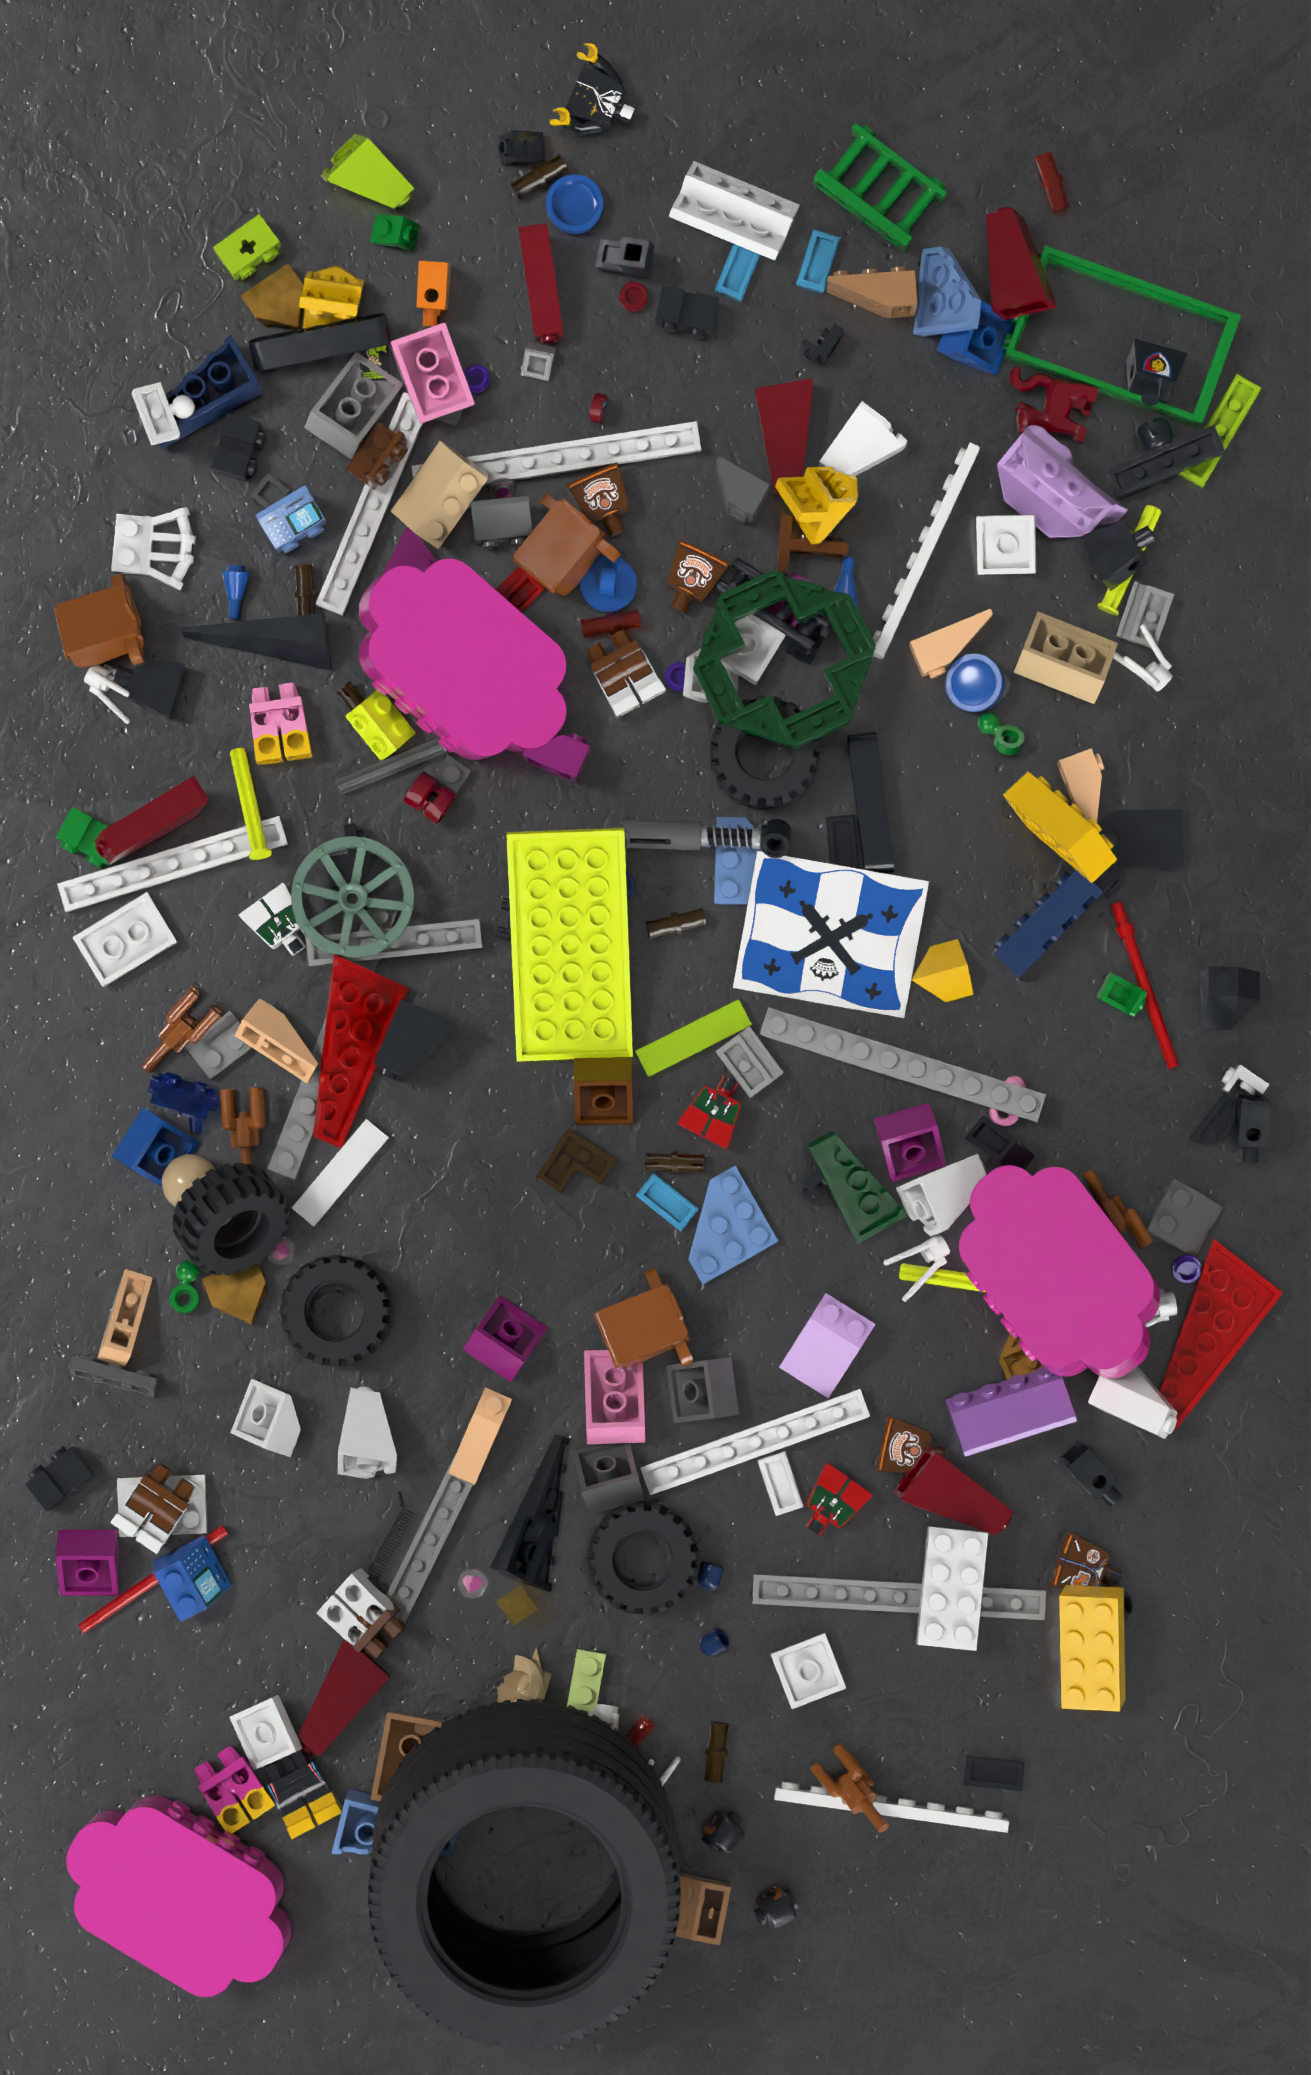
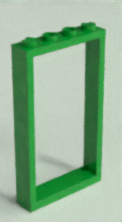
M1048 246L1044 247L1042 254L1037 252L1044 271L1048 263L1222 324L1224 328L1193 413L1159 401L1155 405H1146L1141 400L1142 395L1131 393L1126 389L1016 351L1029 314L1012 319V322L1017 325L1013 334L1007 333L1002 346V349L1007 350L1004 359L1071 383H1083L1098 388L1099 393L1200 428L1241 315Z

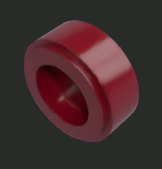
M638 282L625 284L620 290V303L629 312L641 311L648 302L647 289Z
M602 393L594 395L589 413L591 421L602 423L606 412L608 395Z

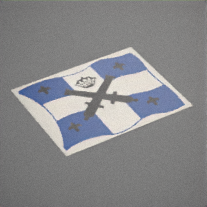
M757 851L733 988L904 1018L929 881L789 856L771 858L765 855L764 852Z

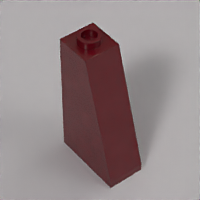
M1002 207L997 209L996 212L986 214L992 311L1003 320L1057 308L1055 297L1024 217L1010 207Z
M547 223L518 227L535 341L541 340L542 344L555 343L559 341V337H564Z
M812 378L755 388V399L773 495L779 494L775 488L778 478L803 477L813 388Z
M192 776L102 830L94 840L96 850L110 865L196 818L209 799L195 776Z
M929 1446L925 1448L892 1491V1493L908 1504L996 1536L1000 1531L1007 1528L1014 1513Z
M346 1640L342 1642L298 1734L303 1750L310 1756L314 1753L320 1756L391 1677L364 1650L358 1653L353 1648L354 1645Z

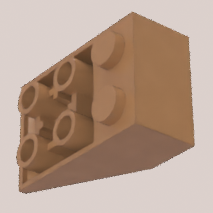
M908 267L891 268V272L879 273V269L862 270V274L850 275V271L833 272V276H828L826 292L884 318L915 316L917 308L915 270L908 271Z
M679 1873L681 1888L680 1917L675 1936L720 1946L731 1883Z

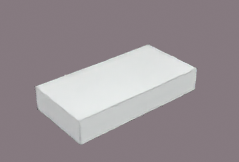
M786 1452L757 1460L775 1515L778 1516L802 1508L803 1504Z

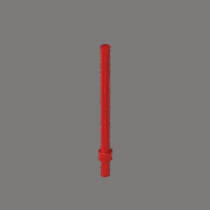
M1122 901L1111 904L1118 924L1116 930L1119 939L1122 938L1139 987L1147 991L1145 1004L1167 1067L1170 1069L1179 1066L1133 935L1136 933L1133 923H1129Z
M221 1525L208 1534L206 1538L210 1545L213 1546L229 1535V1533ZM154 1572L80 1622L78 1626L85 1634L158 1584L159 1582Z

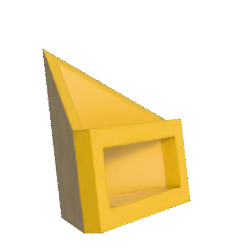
M956 939L930 946L912 981L945 1001V1003L974 995L968 965L959 940Z

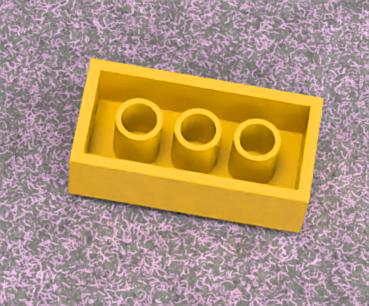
M1028 771L1003 796L1026 828L1089 882L1093 883L1117 860L1111 851L1114 847L1113 844L1103 834H1099L1102 829L1091 817L1086 820L1084 818L1085 814L1077 805L1073 803L1069 806V801L1059 790L1052 792V786L1042 776L1037 779Z
M1065 1585L1059 1596L1062 1709L1120 1711L1126 1700L1124 1588Z

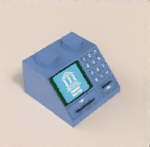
M305 485L255 515L277 553L281 551L288 553L299 546V540L306 536L310 539L324 531L323 526L327 524Z

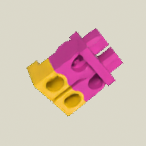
M230 1745L217 1754L226 1768L216 1773L209 1760H207L194 1770L201 1783L198 1787L224 1831L233 1834L276 1804L256 1771H253L246 1756L241 1757L237 1750Z

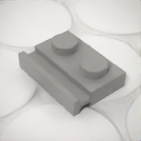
M1134 581L1115 637L1152 649L1140 629V625L1144 624L1156 644H1158L1174 594Z
M231 1011L216 1021L197 1043H188L185 1046L210 1080L252 1049L251 1046L235 1037L241 1023Z
M750 1027L715 1051L749 1098L784 1074Z

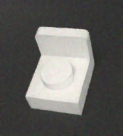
M1238 1065L1235 1069L1230 1067L1221 1080L1225 1083L1222 1090L1226 1093L1230 1091L1237 1079L1241 1081L1239 1087L1252 1096L1256 1092L1260 1095L1263 1094L1269 1086L1267 1082L1242 1065Z

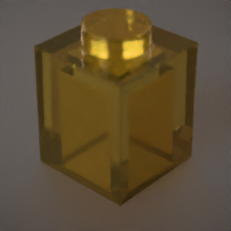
M522 1583L497 1601L513 1626L538 1609V1605Z

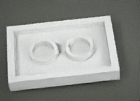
M147 892L72 937L103 988L178 943Z
M206 1474L170 1476L165 1484L173 1490L182 1478L196 1486L189 1499L192 1503L171 1535L208 1533ZM143 1477L117 1478L118 1512ZM151 1513L135 1536H138L140 1531L144 1528V1526L152 1516ZM119 1529V1537H131Z

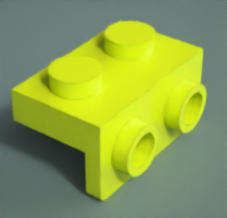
M377 690L346 715L354 729L380 760H384L416 734L389 698Z

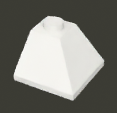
M251 1379L230 1433L267 1450L291 1457L301 1431L291 1395Z

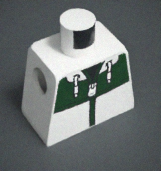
M281 883L239 914L240 918L273 950L284 944L289 953L294 956L306 947L297 934L301 930L292 911L291 894L284 883Z

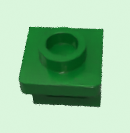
M376 214L370 242L375 245L400 247L406 251L413 252L418 239L419 224L405 216Z
M1109 972L1096 998L1135 1017L1136 1013L1140 1012L1145 1005L1147 991Z

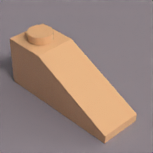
M991 609L911 641L909 647L921 676L929 675L930 679L946 673L945 668L951 665L993 615Z
M1091 748L1061 759L1057 765L1072 804L1074 803L1085 814L1084 818L1086 820L1091 817L1097 823L1102 779L1100 771L1104 770L1100 755L1098 753L1094 755Z
M259 998L242 1019L235 1037L305 1083H308L318 1062L286 1016L274 1006Z
M127 1269L124 1270L97 1359L126 1366L132 1354L153 1277Z
M488 1388L484 1389L448 1474L470 1484H476L509 1410L511 1398Z

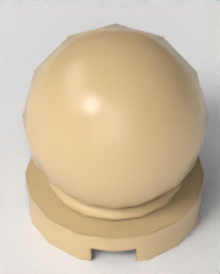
M184 1154L171 1160L162 1175V1189L168 1202L175 1207L177 1202L182 1200L181 1195L185 1189H190L193 1186L192 1182L197 1178L201 1179L206 1175L205 1172L211 1169L215 1171L214 1165L201 1155Z

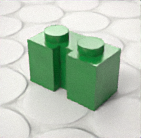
M72 807L56 835V838L62 841L60 847L74 855L77 850L86 854L85 861L98 868H101L102 864L108 867L111 866L106 859H103L98 854L94 841L98 834L109 826Z

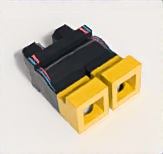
M303 1749L288 1755L295 1769L286 1774L279 1760L264 1767L269 1782L266 1787L287 1826L291 1839L313 1829L317 1823L320 1825L341 1814L343 1809L316 1759L311 1760L308 1753ZM305 1799L307 1800V1802H308V1804H309V1806H310V1808H311V1810H312V1812H313V1815H312V1813H311V1811H310V1809H309V1807H308V1805H307Z

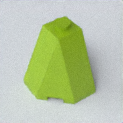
M354 134L334 153L331 158L332 169L326 168L321 174V177L327 182L391 208L403 206L410 199L411 195L409 193L414 189L369 138Z

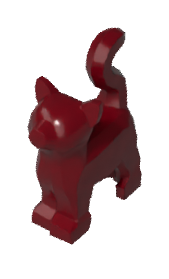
M1015 366L1009 375L1010 383L1015 389L1021 392L1031 391L1038 385H1043L1046 388L1042 411H1038L1031 405L1019 402L1018 407L1014 408V411L1017 412L1018 432L1022 434L1028 426L1035 425L1043 427L1050 435L1068 434L1072 436L1074 442L1081 444L1087 428L1072 421L1069 415L1071 409L1075 408L1080 411L1082 416H1090L1092 405L1089 402L1095 403L1099 389L1083 383H1069L1060 379H1053L1049 375L1036 373L1027 380H1022L1020 377L1021 368Z

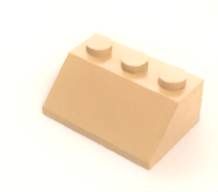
M440 440L391 509V512L415 534L439 549L471 504L470 502L474 500L488 480V473Z
M1037 611L1014 673L1095 704L1105 682L1118 643Z

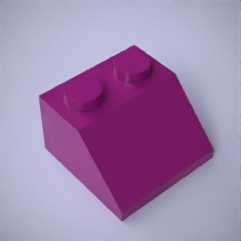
M571 733L569 737L560 735L552 738L550 742L542 747L524 749L522 756L524 762L577 784L591 751L585 738Z
M929 1103L873 1119L891 1183L947 1166L938 1125Z
M500 1295L471 1335L463 1351L509 1382H512L548 1327Z
M58 1530L55 1558L60 1596H118L119 1544L117 1530Z

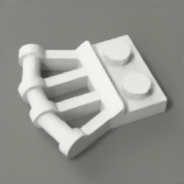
M188 507L156 517L117 514L111 572L151 576L177 590H181L183 586L182 580L190 564H193L194 556L191 555L192 544H195L196 540L188 519L190 515ZM177 520L181 534L154 532V527ZM153 541L181 543L180 554L152 552ZM151 561L178 563L171 577L151 568Z

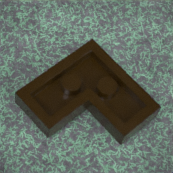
M567 1129L536 1177L560 1193L576 1169L601 1185L617 1160L570 1129Z

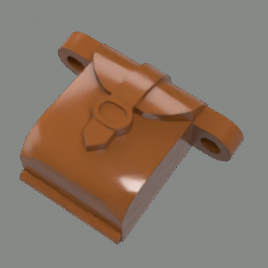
M546 493L539 502L549 512L513 554L512 561L554 595L559 593L564 596L569 594L578 585L598 556L603 554L614 563L621 553L608 543L607 535L593 524L587 515L577 510L564 498L556 501Z
M123 573L111 576L112 587L56 604L54 611L65 659H71L75 666L81 668L92 667L127 653L133 666L145 662L142 649L144 643L141 633V619L138 608L134 603L131 588L127 585Z
M655 1267L644 1271L651 1290L594 1313L615 1368L624 1369L674 1348L683 1367L694 1363L686 1344L690 1337L684 1324L681 1309L668 1284L662 1285Z

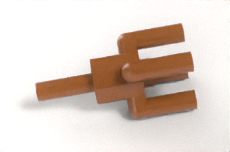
M194 985L187 990L166 1016L167 1024L158 1033V1036L163 1041L141 1065L147 1072L150 1073L171 1049L180 1053L189 1042L197 1043L221 1017L223 1011L216 1004L209 1009L199 1022L186 1012L201 993Z
M249 1088L250 1111L236 1112L235 1091L222 1089L220 1090L222 1126L225 1130L230 1131L231 1148H240L241 1163L253 1165L251 1147L260 1146L259 1129H262L266 1124L263 1088Z
M1094 1169L1083 1174L1100 1203L1099 1207L1120 1234L1130 1229L1141 1249L1154 1242L1135 1209H1126L1119 1195L1110 1199Z
M843 1744L836 1745L833 1752L849 1772L843 1774L837 1782L820 1763H816L811 1767L812 1773L830 1796L841 1797L842 1803L847 1805L854 1814L864 1812L880 1833L884 1832L889 1825L873 1806L876 1794L871 1789L873 1786L872 1778Z

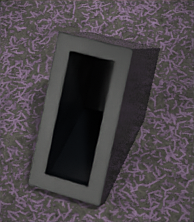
M985 1116L979 1119L965 1137L966 1140L1000 1167L1011 1165L1025 1169L1035 1157L1018 1139Z

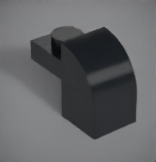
M623 236L621 241L601 238L595 267L600 270L625 273L627 276L632 277L649 276L655 245L650 240Z
M355 823L344 825L345 837H364L363 829L357 830ZM348 849V854L330 856L347 884L351 883L357 849ZM369 851L365 852L360 881L366 877L373 864V853ZM328 872L330 887L337 888L336 883Z

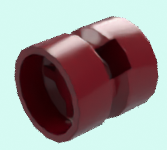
M423 771L410 787L403 802L416 811L422 809L423 816L437 825L448 812L458 794L445 785L437 786V780ZM432 795L436 797L434 803L428 801Z

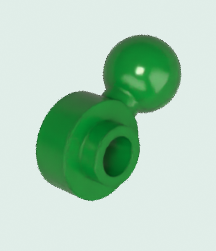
M985 712L979 717V730L986 735H995L994 746L999 752L1005 755H1014L1021 751L1024 734L1018 727L1013 725L1001 726L1000 718L993 712Z
M184 1260L177 1265L176 1276L180 1280V1285L174 1287L169 1296L172 1308L181 1314L193 1312L199 1304V1295L192 1286V1282L199 1275V1268L191 1260ZM183 1294L190 1296V1301L186 1305L179 1302V1298Z

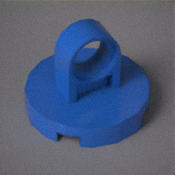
M599 556L580 581V592L585 602L593 610L604 614L617 613L627 607L634 599L637 590L636 575L631 565L619 557L613 563L606 556Z

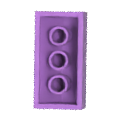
M1044 1366L1034 1372L1025 1375H1015L997 1384H986L978 1390L958 1393L953 1398L945 1400L954 1431L965 1457L1077 1421L1062 1376L1049 1372Z

